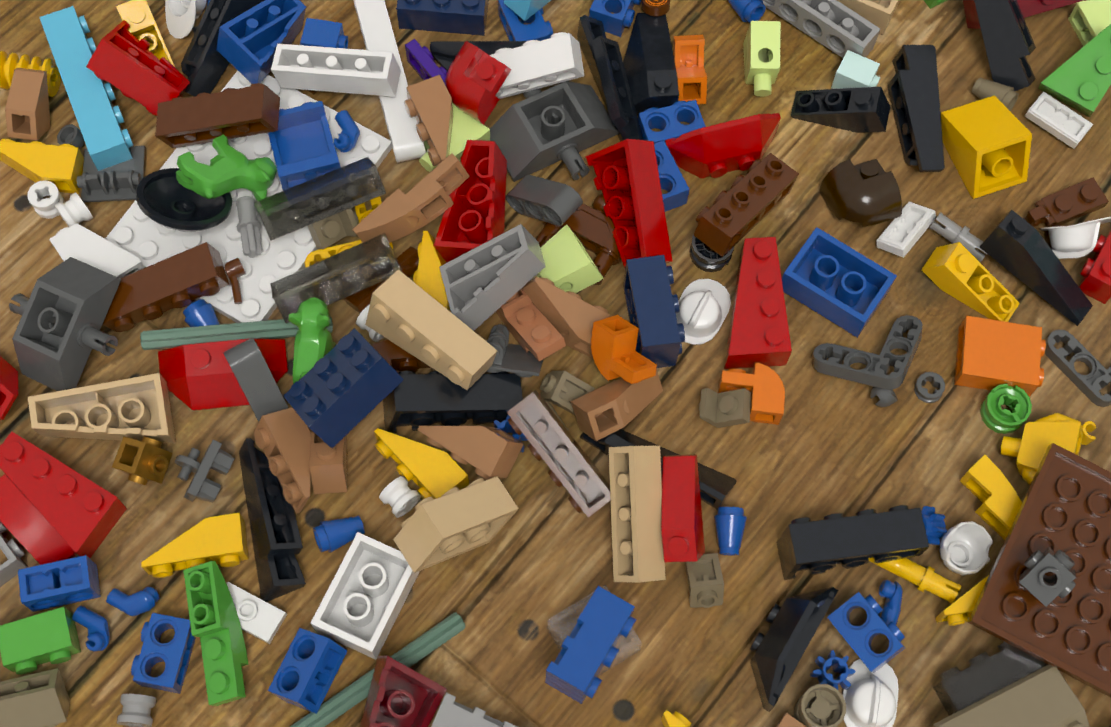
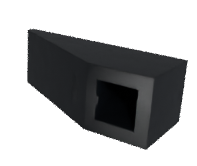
M881 87L796 91L791 117L855 133L886 132L890 105Z

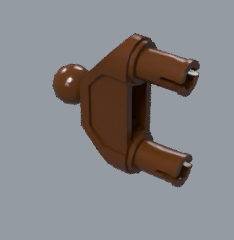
M600 194L594 199L593 208L582 204L562 226L543 222L544 227L536 240L541 248L560 229L568 225L584 248L597 254L593 262L604 278L611 266L620 262L621 256L612 233L614 225L611 218L606 217L603 208L606 202L603 194ZM602 280L595 283V285H600Z

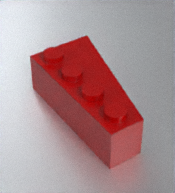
M626 139L585 156L588 166H593L597 177L593 179L597 190H602L606 205L603 206L606 217H610L613 221L615 228L612 233L624 267H626L627 259L664 255L666 263L672 262L654 141Z
M467 140L460 162L470 177L449 195L454 204L444 212L433 245L446 263L504 233L507 160L495 141Z
M776 237L745 238L739 260L724 369L754 368L755 362L768 367L785 366L791 355L792 348Z
M12 431L0 445V469L79 556L87 555L91 558L127 510L124 504L115 495Z

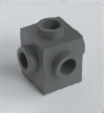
M1050 547L1043 553L1040 550H1036L1025 561L1024 565L1027 569L1019 576V583L1046 607L1057 596L1063 599L1076 586V583L1073 581L1076 578V571L1072 568L1075 565L1074 561L1062 550L1059 549L1055 553ZM1053 572L1055 575L1047 576L1045 573Z

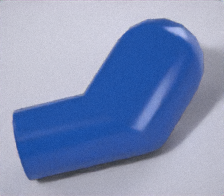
M343 110L335 116V120L342 129V132L338 134V139L334 138V145L341 152H349L354 149L360 135V130L349 112Z
M884 580L878 590L879 595L886 598L881 618L887 625L891 621L897 625L901 611L903 589L897 581L893 583L890 580Z
M146 587L143 591L129 596L114 588L107 596L106 602L129 616H137L154 608L155 603L159 600V593L155 588Z
M82 605L79 606L74 612L72 620L88 629L87 638L89 641L85 642L86 647L93 652L104 650L110 642L107 619Z

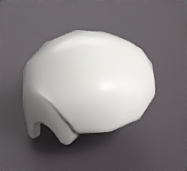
M973 521L961 522L948 529L947 533L943 535L940 542V557L944 565L952 572L960 575L976 574L990 561L988 553L993 541L983 526Z

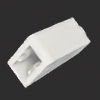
M78 223L61 229L55 236L49 239L63 261L72 257L119 278L144 268L137 256Z

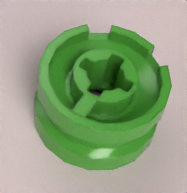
M1001 384L993 388L981 404L980 414L982 421L994 432L1002 434L1013 433L1022 426L1031 414L1032 404L1027 393L1020 387ZM1007 405L1009 406L1010 410H1002L1001 406Z

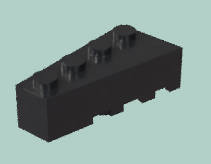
M401 371L399 374L404 380L383 399L385 431L397 433V427L412 425L413 431H418L419 426H429L440 422L444 426H459L465 424L470 419H472L475 425L494 423L495 420L502 422L507 418V411L523 400L520 376L510 374L507 371L483 374L466 390L453 383L438 371H433L429 374Z
M907 505L895 506L888 509V512L876 513L875 509L859 511L856 513V516L844 517L842 513L827 515L823 520L811 521V518L808 517L798 518L791 521V524L787 526L776 542L784 580L795 579L797 571L809 569L812 575L826 573V570L835 568L836 564L842 563V567L850 569L867 564L869 562L868 558L874 557L875 563H883L920 556L929 548L921 509H909Z

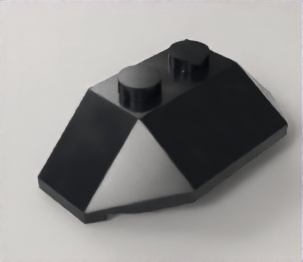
M830 587L787 597L782 606L775 603L766 619L771 624L767 633L764 635L759 632L751 645L750 650L755 652L750 661L763 709L768 712L777 703L839 591L836 588Z

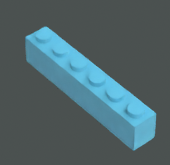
M74 6L39 17L88 152L97 170L100 171L133 159L129 147L134 146L128 130L121 129L120 124L125 121L119 106L113 107L111 103L116 97L110 83L104 84L103 80L86 67L97 47L92 37L88 39L86 37V33L91 31L84 15L78 17Z

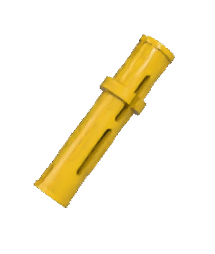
M874 557L868 558L869 562L918 586L917 590L921 592L926 590L948 601L950 604L955 601L958 591L961 589L960 584L935 573L934 568L930 566L925 568L907 558L883 563H875Z

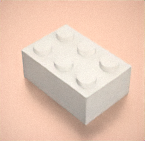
M357 532L310 624L315 632L376 660L420 571L413 572L401 551Z

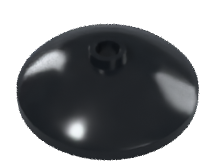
M179 168L162 169L145 176L138 184L136 201L139 208L151 220L166 228L187 232L207 230L225 221L231 212L232 197L230 192L215 199H206L178 183L176 171L180 170Z

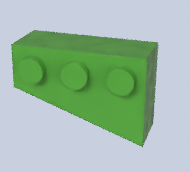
M1111 24L1044 79L1038 89L1090 117L1111 85Z

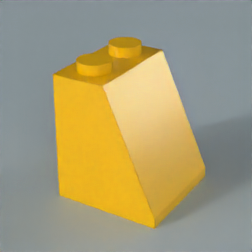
M995 95L941 112L943 144L973 199L1027 182L1032 133Z

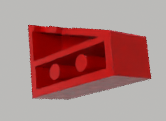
M123 20L101 39L86 67L92 70L98 78L108 81L120 89L123 95L136 100L145 106L151 114L157 116L158 103L171 101V99L177 97L181 98L190 81L164 57L159 60L149 51L148 48L151 44L144 38L139 41L128 31L130 25Z

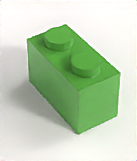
M60 607L0 625V652L3 666L12 672H16V674H27L37 670V665L47 662L51 664L64 663L71 659V655L80 653L75 621L72 620L73 613L65 607Z

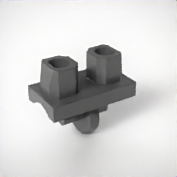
M212 440L200 463L197 462L200 455L198 449L191 448L187 457L177 455L175 463L182 467L178 478L187 481L190 473H195L183 498L192 502L195 498L214 502L222 485L207 479L206 476L210 468L223 475H227L235 459L220 449L222 443Z

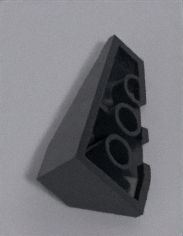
M637 13L623 64L636 114L639 116V113L649 108L667 107L678 102L679 90L666 14L650 16L646 13Z
M1013 210L1006 214L980 245L982 250L1076 326L1081 323L1092 308L1091 302L1037 229Z

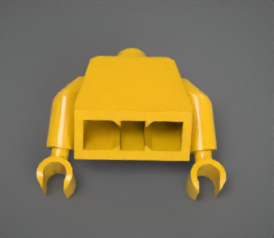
M1054 413L1037 419L1035 422H1027L1022 439L1004 436L1001 444V455L1017 457L1018 472L1023 480L1031 485L1049 445L1054 443L1079 456L1081 444L1088 445L1096 439L1095 436L1087 433L1094 431L1096 425L1092 421L1081 425V422L1060 413Z

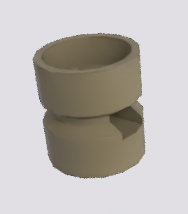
M817 684L810 687L797 700L794 707V718L807 727H837L843 721L846 714V702L843 695L835 687L828 684Z

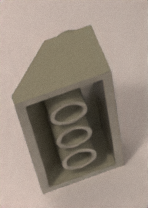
M1047 665L934 724V727H1090L1084 707L1057 667Z

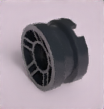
M693 235L690 257L697 268L705 272H717L729 264L734 247L722 257L715 251L708 250L707 248L710 247Z

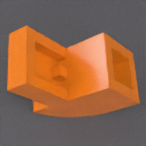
M703 35L674 36L673 55L679 90L678 101L688 102L696 100L697 104H706L707 75L704 69L705 39Z
M619 315L593 322L591 351L598 370L608 381L622 377L624 381L630 384L639 383L642 380L656 376L657 364L636 351L639 328Z
M756 362L751 374L746 373L742 369L722 370L718 393L745 388L751 392L750 421L779 425L784 414L785 388L781 378L774 370Z

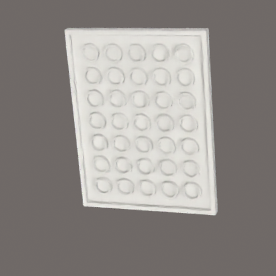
M237 70L222 91L227 88L239 89L250 87L251 83ZM267 75L261 82V84L268 86L269 89L280 97L279 109L298 107L306 102H318L296 89L281 88L277 79L270 75ZM324 105L334 142V138L338 139V134L342 132V129L335 120L338 112ZM355 122L360 130V135L354 149L349 152H341L335 147L343 177L283 192L277 172L273 185L267 189V202L261 204L255 199L257 219L262 225L261 230H259L262 253L254 258L243 254L241 233L237 231L236 227L239 223L236 200L244 196L255 198L252 191L245 188L230 191L232 208L229 216L225 221L210 229L187 232L166 228L146 216L135 200L105 239L137 256L144 268L208 242L219 251L224 266L227 262L239 258L246 273L237 278L242 303L234 304L229 278V285L221 288L217 294L201 296L196 300L204 299L207 304L210 303L215 311L236 323L267 321L306 268L305 259L307 255L315 250H319L316 248L305 221L333 205L350 207L353 203L352 194L354 189L361 184H367L391 151L392 141ZM268 133L228 139L229 145L246 155L247 159L268 157L276 166ZM212 142L178 147L160 170L179 168L177 166L178 156L189 151L194 155L195 161L210 166V160L218 155V153L212 146Z

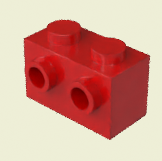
M1111 230L1106 236L1100 234L1096 246L1092 250L1096 252L1093 259L1088 258L1080 271V275L1084 276L1079 285L1082 292L1103 304H1106L1111 298Z

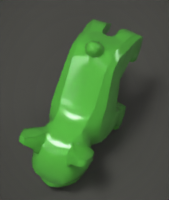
M225 135L213 139L212 146L218 155L210 160V166L195 161L194 155L190 151L178 156L177 166L180 169L176 171L178 183L206 199H215L230 191L245 188L252 191L257 202L264 204L267 202V189L273 185L277 173L276 166L270 158L247 159L246 155L229 145L228 138Z
M316 297L302 302L298 307L297 313L289 314L288 321L298 327L294 342L293 384L299 381L314 367L319 359L323 358L336 346L330 331L326 329L331 322L327 305Z

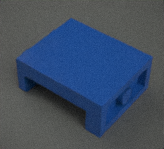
M306 102L298 107L279 109L278 131L269 132L268 135L283 192L343 177L323 102Z

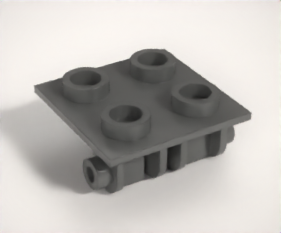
M145 146L129 147L133 159L100 171L97 170L88 149H84L83 174L77 176V186L82 188L81 200L83 202L136 200L138 184L144 178Z
M502 324L495 325L491 329L488 340H485L498 350L493 364L487 372L498 373L507 371L513 372L520 377L539 376L543 360L538 361L530 351L526 353L521 345L508 344V328Z

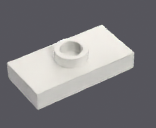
M1044 91L1025 114L1026 118L1073 149L1076 148L1093 125Z
M908 202L902 209L901 216L894 218L876 240L877 248L904 258L936 219V211Z
M227 582L241 629L270 644L286 618V612Z

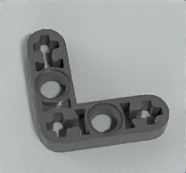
M906 315L897 318L880 355L836 344H821L814 349V368L819 373L882 389H896L903 383L920 344L923 324L920 319L914 316ZM909 330L907 338L903 337V333ZM898 348L905 350L907 353L904 355H894L890 351ZM862 363L866 365V368L855 370L850 365ZM890 366H893L894 372H891L890 375H887L890 370Z
M1055 330L1051 332L1045 340L1046 356L1092 403L1100 407L1110 406L1111 390L1104 396L1099 391L1111 382V367L1106 369L1068 331ZM1060 341L1064 343L1065 346L1063 348L1056 349L1054 347L1055 343ZM1073 352L1075 355L1067 361L1065 358ZM1081 361L1087 364L1089 374L1081 375L1076 372L1074 362Z

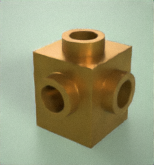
M123 436L112 468L129 473L127 480L144 486L147 485L148 480L162 484L173 453L161 449L162 442L143 436L142 441Z

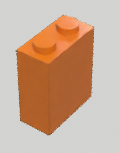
M966 316L958 329L954 385L991 391L998 385L1007 384L1008 386L1020 387L1030 397L1037 387L1042 386L1044 380V369L1040 368V360L1044 356L1046 341L1042 339V327Z

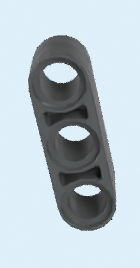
M526 175L506 195L508 204L519 214L558 226H562L583 204L582 198L572 187L533 175Z
M254 338L223 352L258 422L263 415L288 409Z

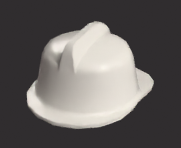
M165 0L166 24L174 38L183 39L188 36L194 26L195 19L199 18L206 7L207 0Z
M1111 217L1071 226L1040 228V230L1048 231L1052 251L1058 259L1080 258L1086 256L1095 248L1100 225L1111 222Z
M698 279L686 287L678 300L679 313H676L677 323H682L684 326L685 343L698 345L712 340L725 320L730 309L731 299L727 289L718 281Z
M861 659L854 661L849 669H854L856 672L846 678L850 682L851 687L843 690V697L846 702V714L843 720L846 726L893 727L897 713L899 690L898 679L893 669L886 663L873 673Z

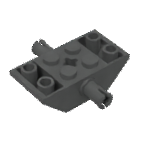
M565 81L543 92L539 88L522 93L525 100L513 104L490 128V141L496 142L506 158L507 172L513 182L561 160L566 165L572 179L578 180L580 178L578 173L583 178L590 171L579 152L618 135L619 130L612 123L610 115L591 85Z
M70 257L37 279L30 298L21 293L14 295L11 300L20 303V306L9 303V309L11 312L22 316L12 338L21 374L56 391L73 389L78 384L92 349L101 352L105 356L112 355L116 349L107 346L106 343L118 346V340L115 336L100 331L121 278Z

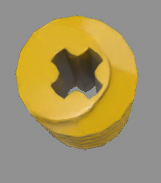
M0 51V88L10 89L14 70L16 68L47 71L48 96L53 97L57 94L61 84V75L58 67H53L52 59L46 58L42 64L41 58L38 56L33 57L32 61H30V57L24 54L19 60L16 53L12 52L8 57L6 52Z

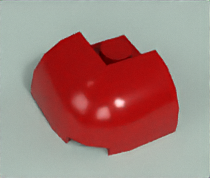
M465 41L449 66L445 77V85L452 98V103L458 109L484 125L500 100L495 95L511 69L483 52L477 46Z

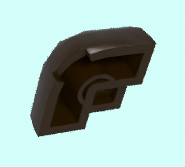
M848 159L830 170L821 183L820 194L831 212L839 220L844 218L850 222L862 223V227L900 217L902 214V200L897 181L892 171L885 172L877 159L853 165L851 160Z

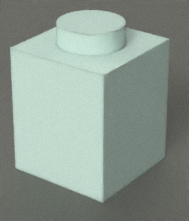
M847 50L835 74L831 88L877 87L881 78L876 75L880 63Z

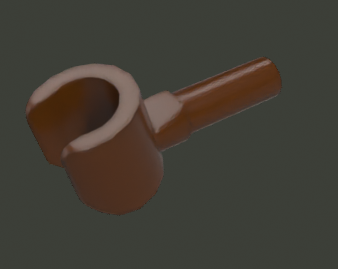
M239 258L227 262L224 268L232 286L234 304H241L242 297L237 278L246 273Z

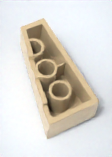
M399 269L372 293L365 325L446 376L453 383L468 390L492 366L498 350Z
M160 373L28 397L31 428L41 436L122 440L124 436L138 441H142L143 436L162 443H176L166 380Z

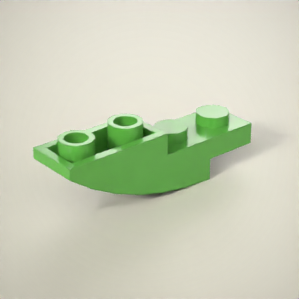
M209 561L185 569L183 571L191 633L194 637H200L208 704L219 706L245 698L242 666L249 665L246 646L238 614L225 579L216 561Z

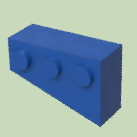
M264 0L219 27L216 50L251 84H261L271 71L277 44H291L302 30L306 6L300 0Z
M598 586L580 614L570 636L567 635L561 647L563 648L555 662L551 661L547 667L545 683L580 704L583 703L586 696L592 699L602 682L597 677L604 665L610 668L619 652V649L614 646L621 635L626 638L628 637L637 620L631 617L635 606Z

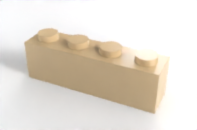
M660 446L609 447L614 582L640 583L666 580L661 531L662 480Z

